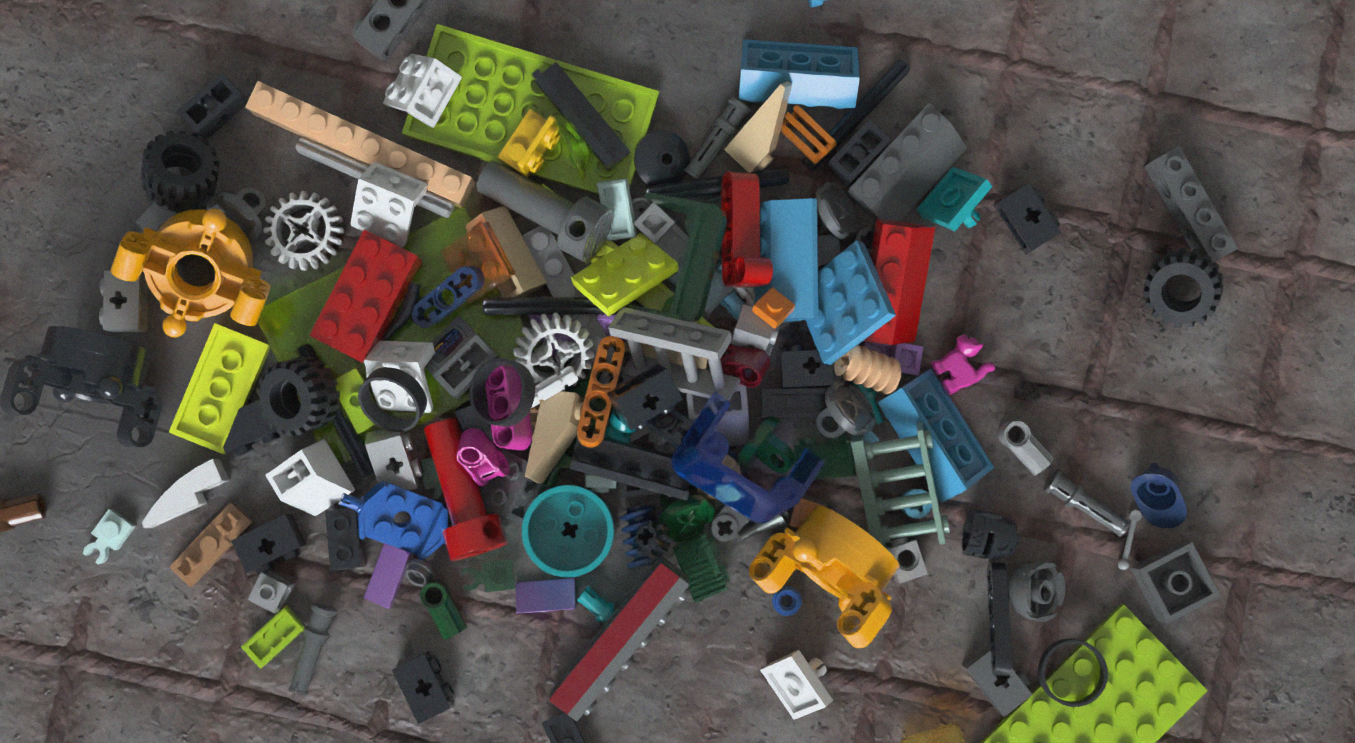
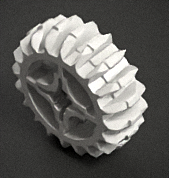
M301 191L299 200L296 194L290 193V202L280 198L279 203L282 207L280 209L275 206L270 208L275 213L274 218L270 216L265 217V221L272 224V226L263 229L265 234L272 235L265 240L266 245L274 246L270 251L271 255L277 256L280 254L278 259L280 263L285 264L288 262L291 269H295L299 264L300 269L303 271L308 269L309 262L312 268H319L318 259L325 264L329 263L326 254L329 252L336 256L338 252L332 246L334 244L342 245L343 243L342 240L336 238V235L344 234L343 228L335 227L343 222L342 217L334 216L338 209L335 206L328 207L330 201L327 198L319 201V195L315 192L309 198L306 191ZM301 209H313L311 213L307 212L300 219L290 216ZM321 216H323L326 224L324 239L317 232ZM285 223L291 230L290 236L287 239L289 242L287 246L283 240V227ZM296 223L301 227L307 228L314 238L312 239L308 235L305 236L300 233L294 224ZM307 243H313L318 246L308 253H295L298 248L301 249Z
M554 313L552 320L549 321L547 316L542 314V323L538 324L536 320L531 319L530 323L533 327L531 330L522 327L521 331L525 338L516 337L515 341L520 347L514 348L513 353L519 357L515 361L523 364L530 371L534 384L544 381L555 373L557 376L560 375V370L564 369L565 362L572 357L574 358L568 366L574 369L579 378L585 379L586 375L582 369H591L592 365L587 359L594 358L593 351L589 349L593 346V342L587 338L589 333L586 329H581L582 325L578 320L571 323L570 316L565 315L560 321L558 313ZM553 333L566 334L575 341H558ZM544 337L543 344L539 348L534 349L532 353L536 343ZM551 343L554 345L555 349H557L555 356L556 363L551 357L553 350ZM540 364V366H551L554 372L547 373L536 369L534 365Z

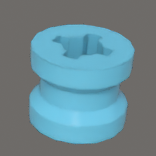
M911 489L906 491L902 496L925 493L926 491L922 489ZM932 504L903 508L901 510L910 518L920 519L930 513Z

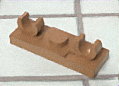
M230 502L169 568L189 587H193L233 545L231 540L242 536L254 521L234 502Z

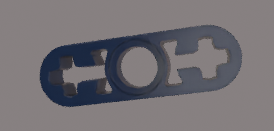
M474 265L459 268L420 300L412 310V318L416 325L422 328L437 325L479 291L484 285V274L481 269ZM471 274L473 276L471 284L460 288L458 284H462L467 279V275ZM445 288L451 290L454 294V301L451 305L446 304L442 299V292ZM436 306L438 309L431 312L429 318L425 319L423 316L426 313L425 309Z

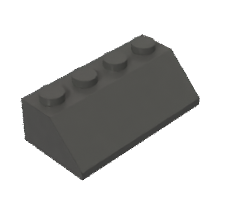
M928 103L853 184L847 194L875 222L876 219L901 221L964 153L967 147L951 122Z

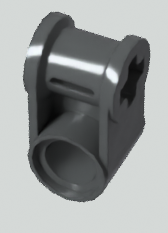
M738 487L733 495L727 498L722 505L723 507L710 523L709 531L711 536L717 541L732 540L741 528L749 522L762 504L743 488ZM728 521L729 525L727 528L730 533L719 535L717 532L720 528L717 526V523Z

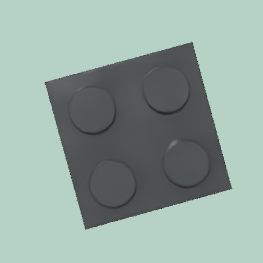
M1181 541L1130 567L1157 621L1168 624L1221 596L1193 542Z

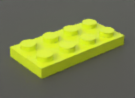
M214 323L169 433L221 454H226L223 446L239 408L247 405L271 345Z

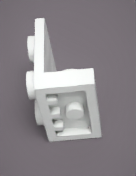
M410 54L402 61L399 67L400 73L395 82H392L386 89V97L383 104L406 111L427 126L434 128L462 76L435 58Z
M373 162L358 179L351 226L362 231L365 229L391 243L404 247L408 240L414 207L426 194L428 183Z
M379 341L364 359L368 376L374 370L382 367L397 368L408 373L418 381L427 398L425 412L432 411L433 403L423 369L435 354L433 343ZM385 380L370 382L377 406L381 410L416 412L413 399L402 387Z

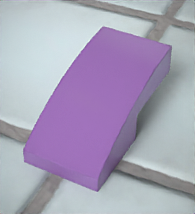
M865 341L860 342L859 346H864L869 350H875L878 353H883L888 357L897 359L901 366V374L919 376L923 352L922 346L906 343L889 345Z

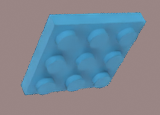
M856 240L818 271V318L805 321L822 362L828 365L833 364L896 316L863 242Z

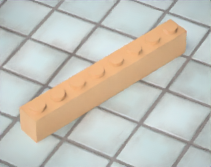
M257 81L245 106L246 109L259 118L365 164L371 165L373 162H376L428 183L427 191L452 201L454 206L463 210L476 184L472 177L259 81Z

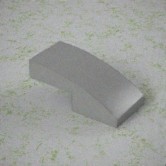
M654 202L633 223L643 235L677 262L695 245Z

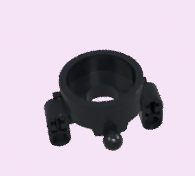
M49 326L47 328L41 352L37 354V357L25 355V358L15 360L11 364L0 397L2 410L14 416L28 415L36 410L44 385L53 387V395L60 402H69L74 398H79L86 401L122 407L123 411L117 429V438L121 445L125 447H145L152 442L160 417L162 402L159 396L153 393L156 391V388L144 384L152 356L150 351L119 338L65 326ZM25 367H27L28 371L32 372L31 377H28V373L24 372ZM19 384H22V386H28V388L19 387ZM18 393L24 398V405L20 410L14 404V398ZM134 427H136L139 430V438L137 441H134L132 438V430Z

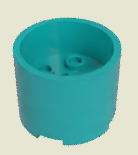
M578 485L557 486L540 494L528 507L522 523V540L530 559L543 571L559 577H576L595 569L609 554L616 535L615 517L606 500L597 492ZM566 522H569L571 525H578L579 529L575 531V538L571 534L567 536L564 534L563 531L567 528Z

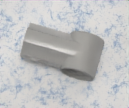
M1007 421L999 427L997 433L999 441L1004 446H1007L1034 476L1044 471L1051 464L1054 458L1031 434L1028 425L1024 422ZM1013 426L1017 427L1020 433L1019 439L1016 442H1012L1008 437V432Z

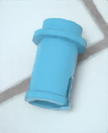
M733 291L720 304L738 321L742 306L745 303Z

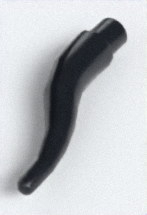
M409 282L401 311L390 324L381 341H390L393 335L410 321L413 307L420 299V284Z

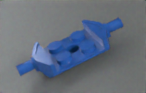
M386 481L375 484L360 499L344 492L339 499V505L354 509L358 513V534L362 540H364L365 536L416 554L418 559L422 561L442 544H445L442 531L448 528V509L446 504ZM400 511H406L410 514L409 519L404 523L394 521V516Z

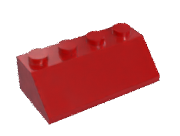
M876 219L870 258L896 316L863 341L889 345L915 342L935 226Z

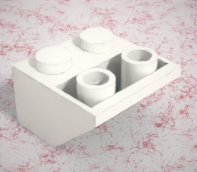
M325 439L300 450L266 474L267 479L281 501L314 516L319 515L337 503L343 492L349 495L355 491Z

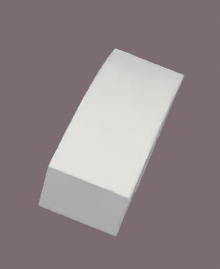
M211 459L176 481L150 509L142 522L143 527H156L207 504L203 492L230 481L221 459Z

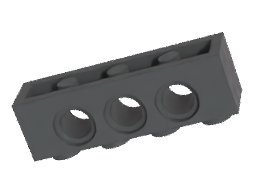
M373 0L371 11L365 18L362 17L357 21L353 28L354 33L352 36L359 45L385 63L432 0H407V3L401 7L394 6L395 0ZM381 20H390L388 28L385 30L377 29V25Z
M1180 146L1144 166L1191 250L1193 248L1200 250L1198 254L1204 256L1205 253L1211 256L1210 262L1214 263L1238 249Z

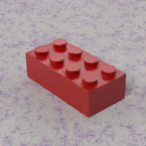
M364 229L309 336L364 363V359L371 350L382 340L408 290L409 282L413 281L423 260L417 255Z

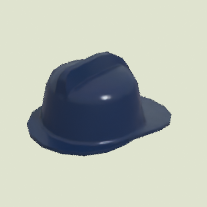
M1152 463L1148 469L1132 480L1130 485L1132 495L1141 514L1148 522L1160 528H1174L1185 521L1187 516L1186 503L1179 489L1178 478L1172 471L1159 467L1157 463Z

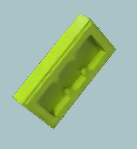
M358 368L336 378L338 383L336 390L340 391V398L338 399L357 434H361L376 426L367 418L359 405L358 392L364 379ZM370 392V395H371L372 400H373L374 403L377 405L376 401L374 400V398H373V396H372V394H371V392Z
M285 606L247 640L241 648L261 669L303 632L306 626L288 606Z

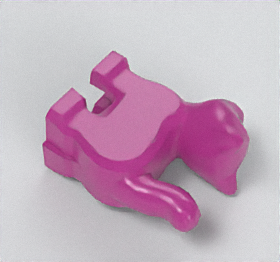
M965 334L960 335L953 350L946 353L941 359L930 363L936 374H941L945 371L949 372L950 380L946 379L942 383L948 395L957 392L960 388L969 387L977 383L988 372L995 370V365L991 362L984 363L977 370L968 362L967 358L975 356L983 347V343H979L974 337H968Z

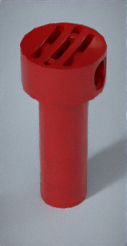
M446 419L426 426L424 428L453 525L442 531L450 561L476 556L506 545L508 540L500 514L487 515L478 484L475 483L472 476L457 460V450L462 435L458 419Z

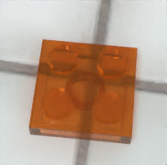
M489 222L481 223L440 251L452 274L459 268L469 265L477 266L483 272V287L466 300L467 303L476 301L516 275ZM471 274L467 275V279L462 284H458V286L462 288L471 284L473 276Z

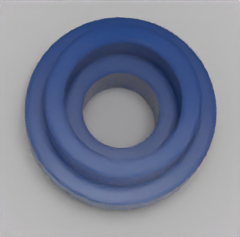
M783 586L773 594L772 604L779 614L790 616L799 611L802 605V598L794 587ZM785 595L792 597V603L789 606H784L781 603V599Z

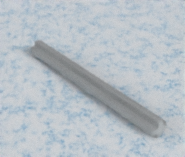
M306 137L299 138L295 147L298 153L357 179L370 166ZM426 191V194L417 204L446 218L451 216L455 207L452 201L430 191Z

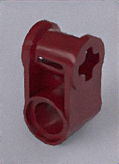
M732 344L728 345L720 359L723 374L740 378L739 385L751 388L761 383L770 366V358L763 350L734 346Z

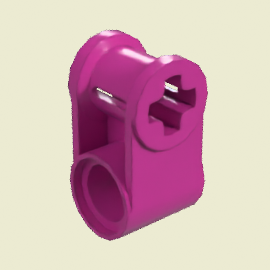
M470 428L462 433L457 450V460L472 476L476 484L482 487L487 485L489 480L497 476L504 477L509 474L510 467L506 457L494 446L482 430Z

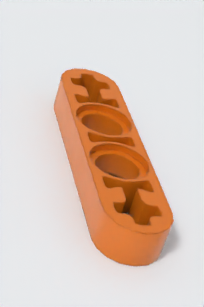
M604 337L598 345L577 427V438L585 447H596L604 439L612 407L607 393L617 387L625 354L624 342L618 337ZM610 345L616 347L611 364L606 363L607 350L610 348ZM602 371L610 372L613 380L608 384H601L596 379L597 374ZM595 398L603 399L606 403V408L600 412L594 411L589 406L590 401ZM592 418L596 420L595 433L597 434H593L592 438H587L585 431L589 430Z

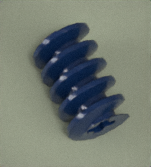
M648 504L621 509L626 510L627 513L620 516L619 520L629 523L621 528V532L630 534V537L623 540V544L632 546V549L625 552V556L634 557V560L627 564V568L648 566L655 563V560L648 556L644 557L637 553L640 546L633 541L636 538L639 526L648 525L649 520L657 521V517L648 515L649 512L655 509V505Z

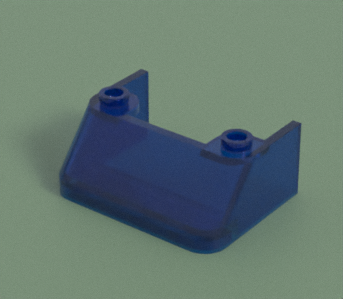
M714 391L673 454L671 460L672 468L678 476L756 523H766L800 502L825 461L806 448L788 477H782L777 480L769 492L721 462L728 453L729 443L727 438L715 428L730 407L731 402L719 392Z

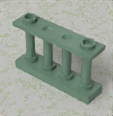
M923 422L917 423L918 435L871 443V441L865 442L864 435H851V447L869 533L885 548L886 543H890L891 539L937 532L939 544H946L945 533H950L947 515L941 516L928 449L933 448L930 430L924 431ZM918 447L921 449L923 464L879 472L876 469L871 470L869 459H873V455ZM926 476L929 492L885 500L882 497L877 498L875 487H879L880 483ZM932 504L935 520L890 528L888 525H882L881 515H885L886 511Z

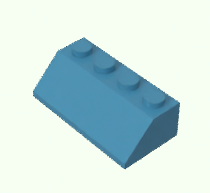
M742 39L739 100H746L751 103L766 102L780 84L789 81L792 84L788 104H803L808 107L832 106L837 109L855 108L860 78L858 47Z
M817 199L770 200L760 203V257L770 258L773 264V275L769 284L755 287L754 304L773 287L795 304L794 311L782 323L818 318Z
M932 369L927 370L878 402L884 416L889 420L899 438L918 435V422H923L924 431L930 430L933 448L928 449L937 497L941 503L967 490L995 468ZM920 447L907 449L916 465L923 464Z

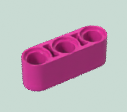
M502 365L489 375L485 383L489 416L495 421H501L509 417L517 408L522 394L521 379L516 369L510 365ZM529 413L522 421L513 426L491 425L493 441L500 448L525 450L531 444L532 429Z

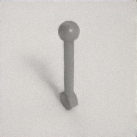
M1132 510L1129 513L1131 523L1122 559L1118 561V567L1121 570H1126L1130 566L1128 557L1137 521H1140L1142 518L1139 510Z

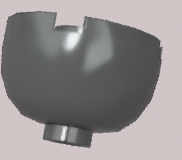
M1029 561L1018 566L1012 573L1008 582V599L1012 608L1022 617L1029 620L1047 622L1057 615L1053 612L1057 605L1062 606L1066 587L1062 572H1057L1055 568L1057 566L1054 563Z

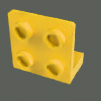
M529 109L498 155V160L526 178L531 173L536 174L544 163L542 156L548 148L552 150L560 139L561 135L558 134L560 129L556 118L550 115L546 120Z

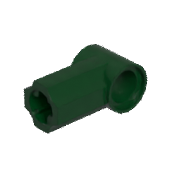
M434 579L422 588L420 592L421 603L427 607L444 640L453 637L468 627L450 595L449 586L444 581ZM430 587L439 588L443 594L442 600H431L427 594Z

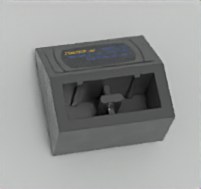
M458 316L431 342L433 343L435 354L425 367L454 398L459 399L470 389L472 379L477 370L487 361L500 357L461 316Z

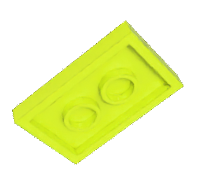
M639 233L635 238H631L572 276L571 279L575 288L607 316H611L679 271L677 261L645 235Z

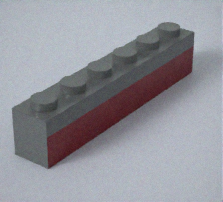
M660 555L551 688L549 701L575 721H578L583 714L588 716L596 706L597 701L595 699L601 692L607 693L616 680L614 676L620 669L625 671L634 659L632 654L638 647L644 648L653 635L651 631L657 624L662 626L671 614L669 609L676 601L681 603L690 591L688 587L689 576Z

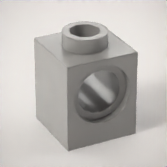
M907 537L891 540V546L886 547V549L897 561L899 553L903 550H909L912 554V561L909 565L901 566L899 564V568L894 574L897 583L900 584L928 574L917 540H908Z
M271 571L262 572L250 593L248 601L273 613L279 612L285 607L295 583Z

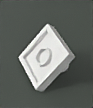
M799 650L767 664L760 670L793 719L825 708L833 701L818 679L826 673V666H822L819 670L816 669L823 662L818 658H813L808 663Z

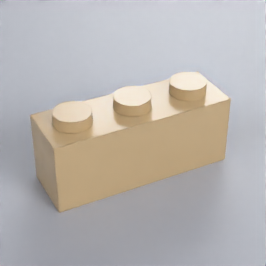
M506 206L483 212L465 226L502 297H526L547 283Z

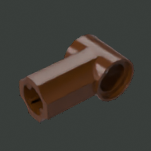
M41 493L13 500H0V532L14 529L16 525L46 518L47 507Z

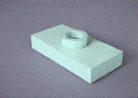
M628 178L598 182L597 188L600 204L614 212V220L607 241L635 238L637 230L633 224L635 218Z

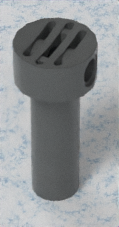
M491 161L485 166L477 182L478 192L557 234V247L584 263L589 262L596 256L611 230L614 220V212L587 196L582 197L574 204L496 161Z

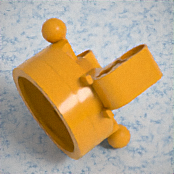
M215 208L209 210H188L178 213L165 221L158 231L147 227L144 228L143 234L128 231L119 244L110 272L115 277L131 282L137 281L141 273L144 272L151 292L160 302V308L170 314L163 321V330L165 334L175 338L185 333L187 329L185 320L199 321L203 317L221 314L232 306L233 309L230 316L233 320L246 326H255L271 289V285L268 282L260 279L262 271L253 268V251L246 234L235 222L227 218L223 211ZM185 255H200L209 260L214 266L215 279L205 286H192L184 282L179 276L177 261Z
M817 505L796 533L786 528L785 533H776L769 538L749 567V575L764 592L775 593L783 587L796 568L802 571L823 589L839 598L838 606L842 614L837 620L838 631L853 647L864 648L872 642L892 612L891 597L883 592V589L898 570L899 563L880 542L855 523L831 509ZM859 626L856 631L852 632L855 627Z

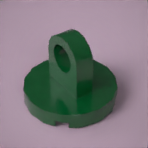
M773 415L769 416L757 428L755 436L752 438L753 440L744 445L737 457V462L746 469L758 458L775 472L786 473L795 464L796 457L793 450L775 436L782 421ZM776 454L780 455L784 461L780 460Z
M689 493L687 500L679 499L674 503H670L668 499L671 496L660 494L663 512L658 518L657 523L669 528L666 535L672 538L673 542H683L694 538L705 529L703 525L707 521L710 524L714 518L715 510L710 500L703 495H690Z

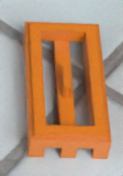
M796 105L791 114L788 112L784 115L785 119L782 123L781 132L816 164L837 145L836 141L802 108ZM799 117L827 145L824 146L796 119ZM792 124L819 152L815 154L788 126Z

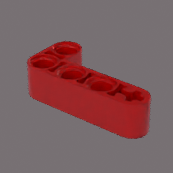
M726 172L721 185L723 283L727 287L755 288L767 285L772 279L773 264L770 258L760 257L759 178L754 173Z

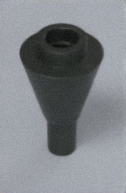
M773 500L753 520V523L742 528L738 534L742 541H745L759 532L763 533L789 526L788 519L791 518V514L783 502L778 504L776 500Z

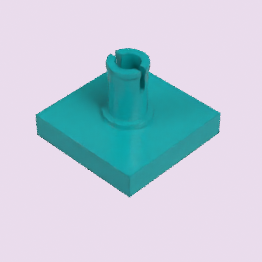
M952 166L915 211L922 218L953 231H956L962 222L966 227L970 228L977 224L972 219V216L977 221L981 218L980 213L974 208L993 186L986 178Z

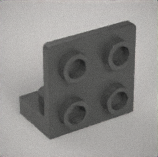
M499 447L497 449L504 454L509 463L510 472L504 477L497 476L489 480V483L485 486H479L480 493L486 508L507 519L522 524L528 507L541 494L545 485L525 477L528 461Z

